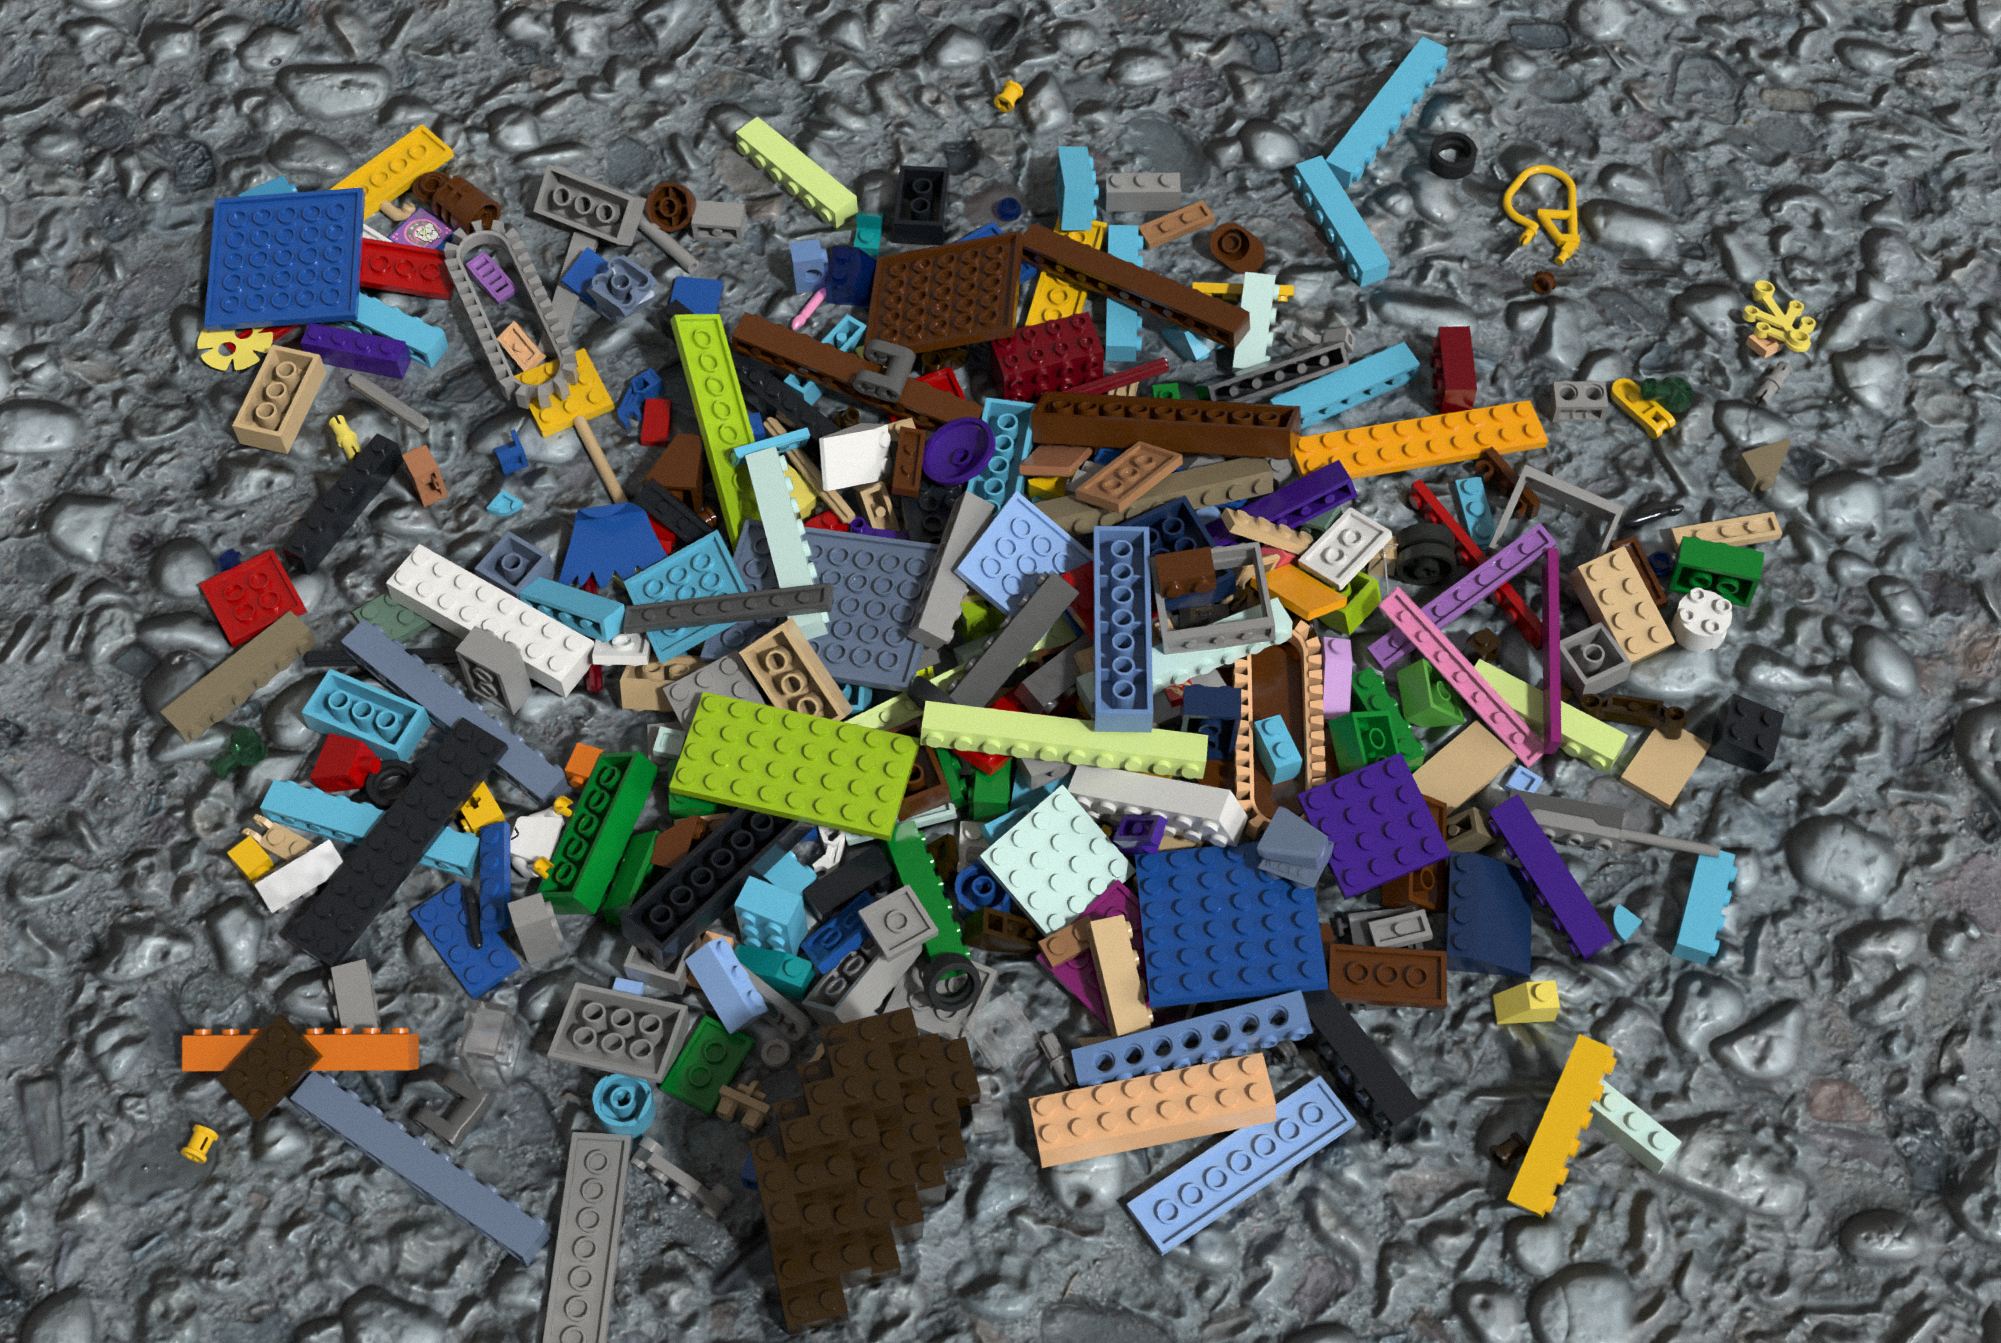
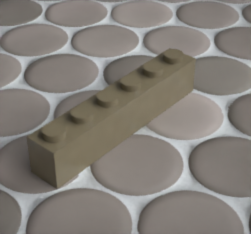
M290 610L161 710L160 713L165 722L187 745L193 740L200 738L213 724L223 720L232 709L243 704L250 695L259 688L266 686L279 672L286 670L293 661L309 652L316 644L311 630Z

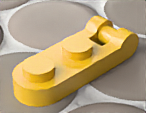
M1622 378L1613 383L1610 392L1612 400L1646 429L1650 438L1657 439L1663 434V430H1669L1676 424L1674 417L1632 380ZM1656 417L1659 421L1655 422L1652 418Z

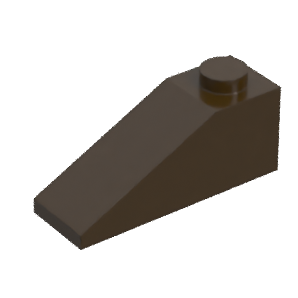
M986 906L981 907L964 918V944L993 952L1039 955L1042 952L1038 942L1043 940L1045 936L1031 920Z

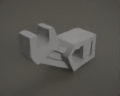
M1303 326L1300 327L1299 334H1295L1292 329L1286 330L1285 336L1288 343L1297 349H1307L1328 341H1344L1346 353L1354 351L1356 339L1348 327L1325 330L1322 336L1312 333Z

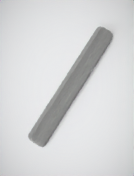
M354 372L348 378L350 386L419 432H425L430 427L429 419L358 372Z

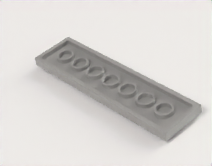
M572 1132L543 1343H607L630 1166L629 1161L631 1159L633 1143L632 1135Z

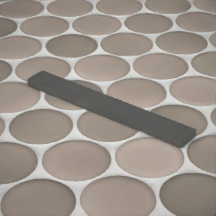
M831 583L626 606L623 631L626 634L830 612L832 611L834 587Z

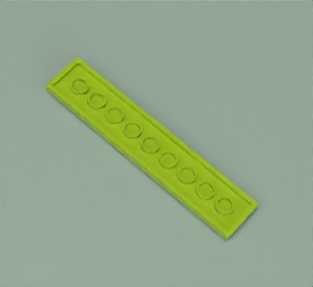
M720 314L674 315L670 319L731 546L735 554L746 519L762 521L747 463L734 467L730 461L733 449L754 443V435Z

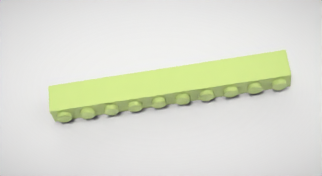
M926 701L920 745L934 748L958 749L960 751L984 752L991 755L1000 754L1017 758L1025 757L1044 761L1066 762L1074 765L1082 764L1099 766L1101 768L1123 769L1131 772L1140 771L1156 773L1158 775L1181 776L1188 779H1203L1207 759L1208 735L1152 728L1151 733L1094 732V721Z

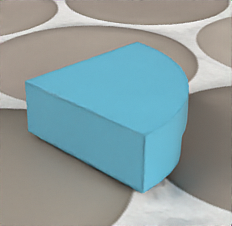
M501 490L486 507V510L491 515L508 516L521 510L524 507V503L517 497Z
M1618 904L1613 914V927L1618 940L1625 944L1640 927L1642 920Z

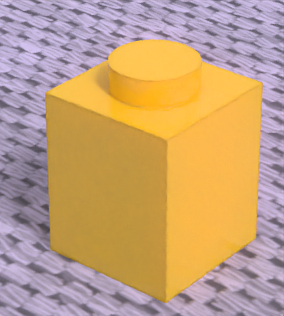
M248 836L227 852L234 866L253 887L252 881L275 868L271 858L251 836Z

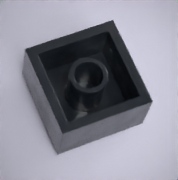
M1733 693L1719 708L1708 753L1760 774L1774 761L1785 714Z

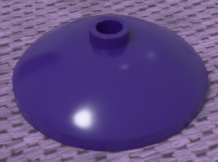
M975 417L959 418L946 423L929 438L924 447L922 462L924 472L933 482L940 485H957L971 480L983 471L994 454L996 439L993 430L985 421Z

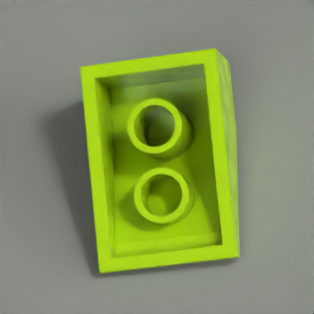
M1298 566V569L1347 597L1345 607L1317 617L1327 626L1350 636L1382 601L1378 579L1359 571L1339 591Z

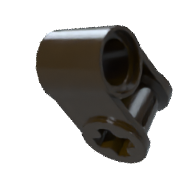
M959 346L923 352L921 356V374L925 376L950 366L953 371L959 369L969 359V352L961 349Z

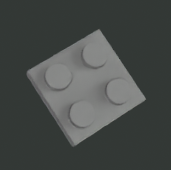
M909 884L858 911L860 920L887 962L938 936L939 930Z

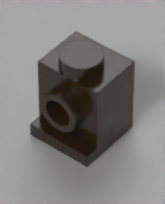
M1486 627L1484 630L1474 632L1468 637L1466 648L1461 653L1473 666L1476 665L1479 659L1490 664L1498 658L1502 641Z

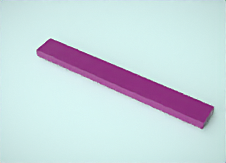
M1547 548L1541 561L1544 754L1554 755L1562 742L1559 556L1557 548Z

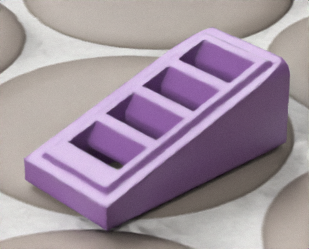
M482 252L466 264L468 276L499 305L519 291L517 286L485 252ZM503 285L506 286L505 288H503V289H502L501 291H499L498 293L496 292V290H498L499 288H501Z

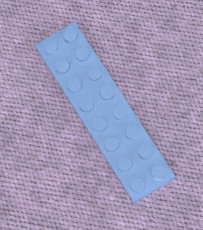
M1318 1076L1276 1104L1277 1121L1238 1129L1127 1203L1128 1211L1161 1256L1356 1125V1120L1321 1076Z

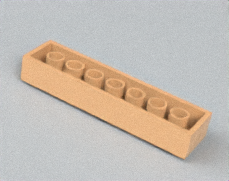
M1263 1052L1029 1099L1042 1168L1277 1121L1276 1102Z

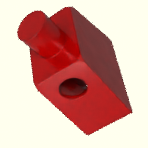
M329 733L310 779L325 793L360 789L364 786L369 773L377 774L380 771L381 761L378 757H375V753L364 742Z

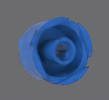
M980 861L974 862L973 865L966 869L963 868L956 878V907L962 920L983 906L1005 913L1010 912L1013 899Z

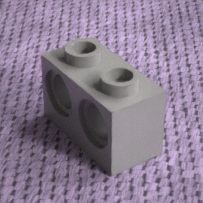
M1564 380L1553 382L1549 396L1552 422H1604L1609 407L1605 381L1570 382Z

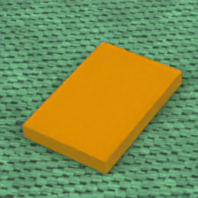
M1291 564L1265 572L1270 599L1278 598L1282 606L1307 621L1346 606L1347 597ZM1255 576L1251 577L1250 586L1258 591Z

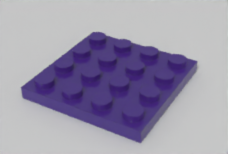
M1402 753L1297 794L1296 798L1307 822L1327 835L1329 841L1334 842L1332 855L1327 864L1344 900L1439 862L1451 855Z

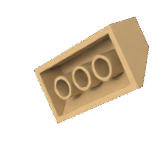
M650 653L648 665H626L620 679L622 709H632L634 711L657 710L664 713L674 711L663 688L710 663L702 662L700 656L678 655L662 664L656 654Z

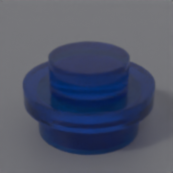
M1012 197L1002 199L997 206L998 216L1005 221L1016 220L1022 212L1021 205Z
M233 548L227 550L216 561L220 565V571L224 572L241 564L240 558L242 554L240 551L236 552Z
M1656 551L1648 557V561L1657 577H1664L1672 572L1674 563L1672 557L1667 552Z

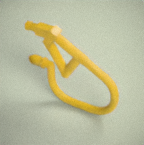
M1549 165L1531 166L1523 170L1506 190L1502 201L1503 208L1513 221L1526 227L1519 237V244L1523 241L1522 246L1527 245L1532 240V237H1535L1537 234L1536 231L1539 225L1517 213L1512 207L1511 199L1524 181L1531 175L1543 173L1560 179L1567 187L1568 209L1538 208L1537 218L1555 244L1561 248L1559 256L1554 261L1557 265L1562 266L1565 260L1569 259L1576 249L1578 250L1580 244V235H1578L1576 186L1567 173ZM1551 219L1567 220L1568 234H1561Z

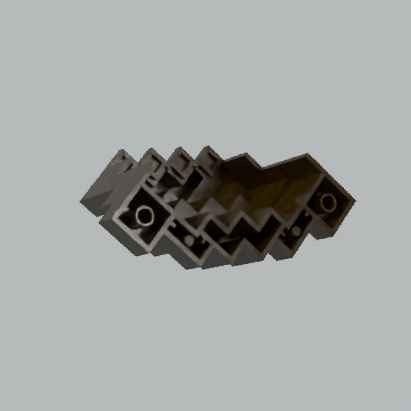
M911 1007L820 1028L826 1058L796 1065L803 1096L774 1102L773 1109L779 1133L749 1140L759 1198L765 1219L767 1245L788 1336L847 1321L848 1309L843 1290L900 1276L901 1264L896 1245L923 1238L924 1218L921 1208L943 1203L947 1185L944 1171L966 1166L967 1154L960 1132L961 1117L958 1108L979 1103L981 1096L967 1039L962 1037L940 1042L938 1033L919 1037Z

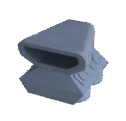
M622 254L609 260L608 267L602 273L593 277L592 284L586 291L596 301L597 311L612 323L618 324L657 298V295L651 290L657 284V281L650 272Z
M1279 806L1257 846L1259 856L1263 857L1257 868L1264 870L1265 874L1271 879H1281L1283 877L1290 879L1292 884L1300 889L1315 887L1332 855L1334 842L1329 841L1327 835L1287 808Z

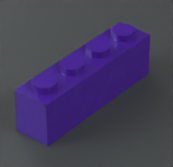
M309 323L300 342L303 351L320 355L323 364L402 380L411 362L405 341Z

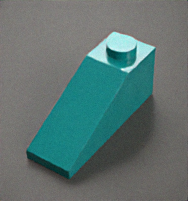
M737 944L734 950L738 961L771 988L798 1000L804 1001L816 978L814 963L790 953Z

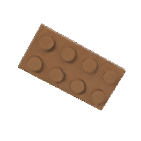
M1138 441L1075 489L1076 499L1087 502L1090 505L1108 509L1111 512L1121 513L1183 464L1182 454Z

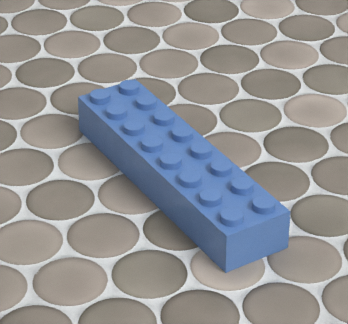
M1094 526V732L1151 733L1153 677L1149 527Z

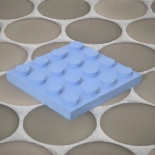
M1016 491L953 572L1003 614L1013 616L1019 609L1017 606L1019 600L1025 593L1032 594L1037 588L1034 584L1044 571L1049 573L1051 570H1054L1061 576L1092 561L1093 554Z

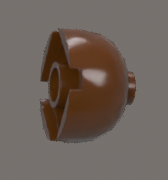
M664 182L656 185L651 195H648L646 199V212L651 223L660 227L658 229L668 232H676L689 226L697 205L691 190L676 182Z

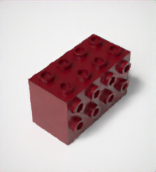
M1089 312L1076 313L1068 317L1052 319L1036 325L1023 326L1015 329V336L989 340L990 373L999 398L1003 400L1029 402L1040 399L1045 391L1062 392L1065 389L1074 388L1077 385L1103 377L1104 350Z

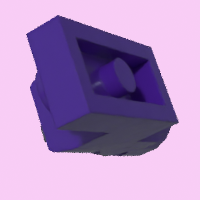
M1123 815L1119 826H1114L1110 829L1116 832L1115 837L1108 838L1123 855L1156 854L1168 820L1161 815Z

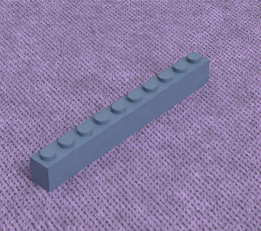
M363 619L341 640L345 654L401 698L425 707L429 719L448 735L463 717L505 742L509 749L493 770L544 810L549 808L568 788L565 771L559 765L553 764L552 766L546 761V757L537 748L530 749L526 746V742L516 732L511 734L505 729V725L495 716L491 718L485 714L484 708L478 702L467 700L461 689L456 685L449 686L444 682V677L435 669L430 671L426 668L425 663L416 654L412 656L405 651V647L397 639L390 640L386 637L384 630L376 623L371 625Z
M312 1071L292 1095L291 1101L303 1114L527 1267L549 1240L550 1236L544 1220L535 1214H532L531 1217L522 1212L523 1207L515 1200L509 1198L506 1201L498 1196L500 1192L488 1182L482 1185L476 1181V1175L466 1167L462 1166L458 1169L451 1164L453 1160L447 1154L440 1150L437 1153L429 1149V1143L422 1137L415 1135L413 1138L405 1133L407 1129L401 1123L394 1119L389 1122L383 1118L384 1113L376 1106L370 1104L367 1107L360 1102L361 1098L355 1092L348 1088L346 1091H343L337 1087L339 1083L330 1075L325 1073L321 1076L317 1072Z

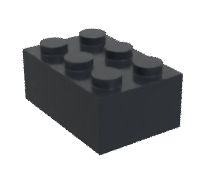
M900 165L893 221L895 242L944 245L950 193L949 168Z

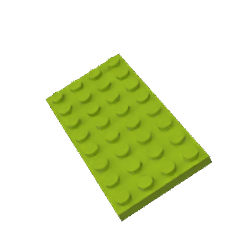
M703 692L669 788L670 792L890 841L918 752L920 738Z

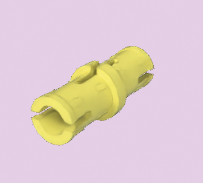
M337 415L340 423L338 424L335 417H333L329 421V425L337 436L336 441L339 447L344 449L350 463L355 460L354 456H358L362 449L357 442V435L354 431L350 430L344 416Z

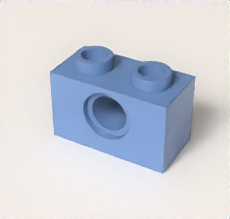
M814 239L789 243L796 293L814 292L822 287H826L825 280L830 279L828 264H826L828 263L826 248L821 249L820 240Z

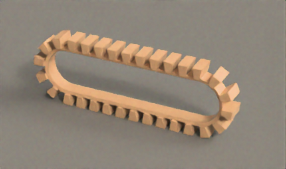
M1300 620L1296 628L1292 630V637L1287 641L1296 647L1301 656L1305 791L1326 783V777H1324L1326 772L1324 761L1325 746H1323L1324 715H1322L1323 700H1321L1323 696V686L1321 685L1322 658L1321 654L1319 655L1321 645L1318 637L1305 642L1304 640L1307 639L1310 626ZM1251 654L1232 663V688H1241V721L1235 746L1233 768L1235 772L1234 796L1248 818H1252L1248 821L1246 834L1255 841L1261 830L1266 831L1271 820L1260 813L1254 801ZM1303 813V815L1300 818L1307 822V819Z

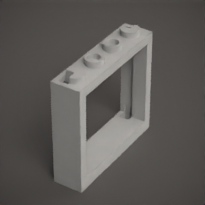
M1525 465L1485 556L1492 558L1504 549V547L1498 544L1524 486L1608 522L1592 560L1605 554L1625 507ZM1536 561L1519 573L1523 576L1531 575L1542 583L1541 564ZM1559 572V588L1563 589L1567 595L1578 598L1568 575Z
M1243 542L1239 545L1215 546L1211 548L1214 570L1253 565L1263 618L1169 631L1164 598H1161L1155 557L1150 558L1151 577L1164 655L1276 640L1275 622L1259 542L1246 544Z

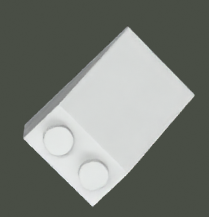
M860 423L819 438L823 491L876 482L891 476L892 460L890 459L889 449L891 439L888 433V424Z

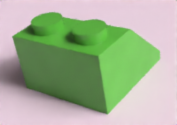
M1421 659L1397 672L1398 690L1401 695L1404 719L1406 718L1410 723L1421 728L1455 726L1465 723L1460 694L1430 662Z

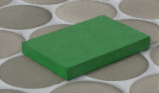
M704 1015L661 1084V1092L712 1117L721 1100L719 1091L722 1085L730 1087L756 1044L755 1039L739 1031L729 1034L723 1023Z

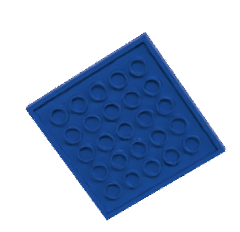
M363 187L216 198L204 321L206 330L215 331L358 320L365 206Z
M1260 841L1239 843L1237 847L1230 845L1225 847L1211 846L1135 855L1150 1008L1287 994L1298 990L1306 992L1328 989L1314 887L1300 889L1295 887L1290 879L1284 877L1281 879H1271L1265 874L1264 870L1257 868L1263 858L1259 856L1257 851Z

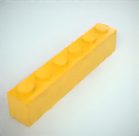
M1581 1034L1578 1035L1508 1195L1507 1201L1509 1204L1542 1219L1545 1212L1549 1214L1552 1212L1557 1197L1553 1195L1557 1184L1563 1186L1569 1173V1169L1565 1167L1570 1156L1575 1158L1580 1148L1581 1141L1577 1140L1581 1129H1588L1593 1117V1113L1589 1112L1594 1101L1599 1103L1605 1090V1086L1601 1085L1605 1074L1611 1075L1616 1065L1617 1059L1613 1057V1048Z

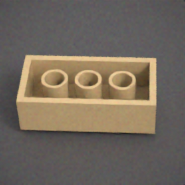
M272 344L232 425L240 444L284 454L289 453L326 375L320 355Z
M1625 546L1578 566L1568 575L1593 625L1600 622L1605 624L1632 665L1665 650L1675 643Z
M792 617L739 652L775 707L837 721L842 720L853 711V708Z

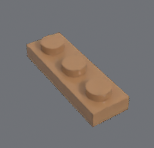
M1201 200L1140 225L1138 235L1143 236L1144 244L1151 250L1214 224L1215 216L1206 203Z

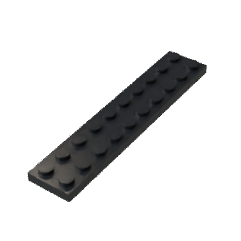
M462 717L286 936L288 941L329 968L337 966L509 749L508 745Z

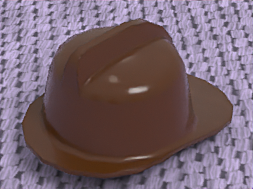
M1226 222L1213 230L1209 242L1211 252L1229 268L1240 274H1245V272H1256L1262 266L1265 260L1264 246L1256 236L1236 223Z

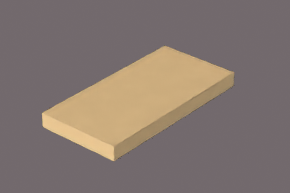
M1476 720L1412 775L1422 794L1447 803L1448 819L1516 760L1517 756Z

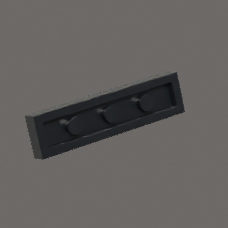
M653 477L634 498V500L689 545L715 531L712 526ZM722 536L730 552L732 550L731 542Z

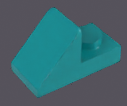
M860 211L856 214L857 229L853 246L854 253L879 255L885 213Z

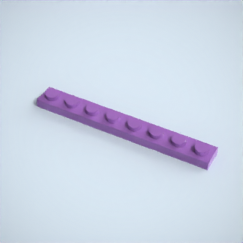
M1538 523L1429 602L1421 610L1441 630L1545 555L1547 548L1556 547L1557 542L1543 525ZM1396 626L1367 647V652L1384 672L1416 647Z

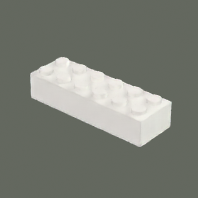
M1077 765L1068 787L1070 794L1095 823H1099L1101 820L1110 822L1114 826H1119L1123 815H1161L1168 820L1164 829L1165 836H1183L1193 842H1200V840L1209 841L1219 847H1225L1226 845L1237 847L1248 818L1231 790L1113 768Z

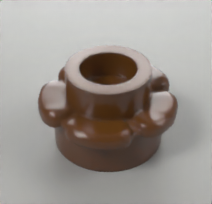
M1538 271L1534 274L1535 278L1533 279L1532 286L1537 293L1548 294L1556 288L1557 281L1554 280V275L1551 272Z

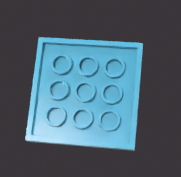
M718 530L623 581L634 605L749 592ZM737 622L646 633L659 661L663 664Z

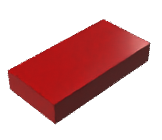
M646 399L641 433L642 446L667 447L672 411L671 399Z

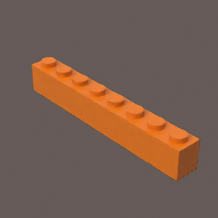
M407 1027L391 1028V1033H380V1028H362V1034H352V1028H334V1034H324V1028H306V1034H302L323 1056L310 1071L419 1069V1033H409V1028ZM266 1028L249 1029V1034H240V1029H221V1034H212V1029H194V1035L182 1036V1071H226Z

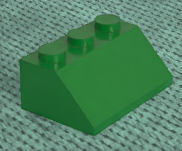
M655 830L632 836L630 844L625 846L621 857V866L612 875L610 893L604 895L601 903V910L604 913L606 922L621 926L620 917L658 883L663 868L651 864L650 861L657 836L661 834L660 831Z

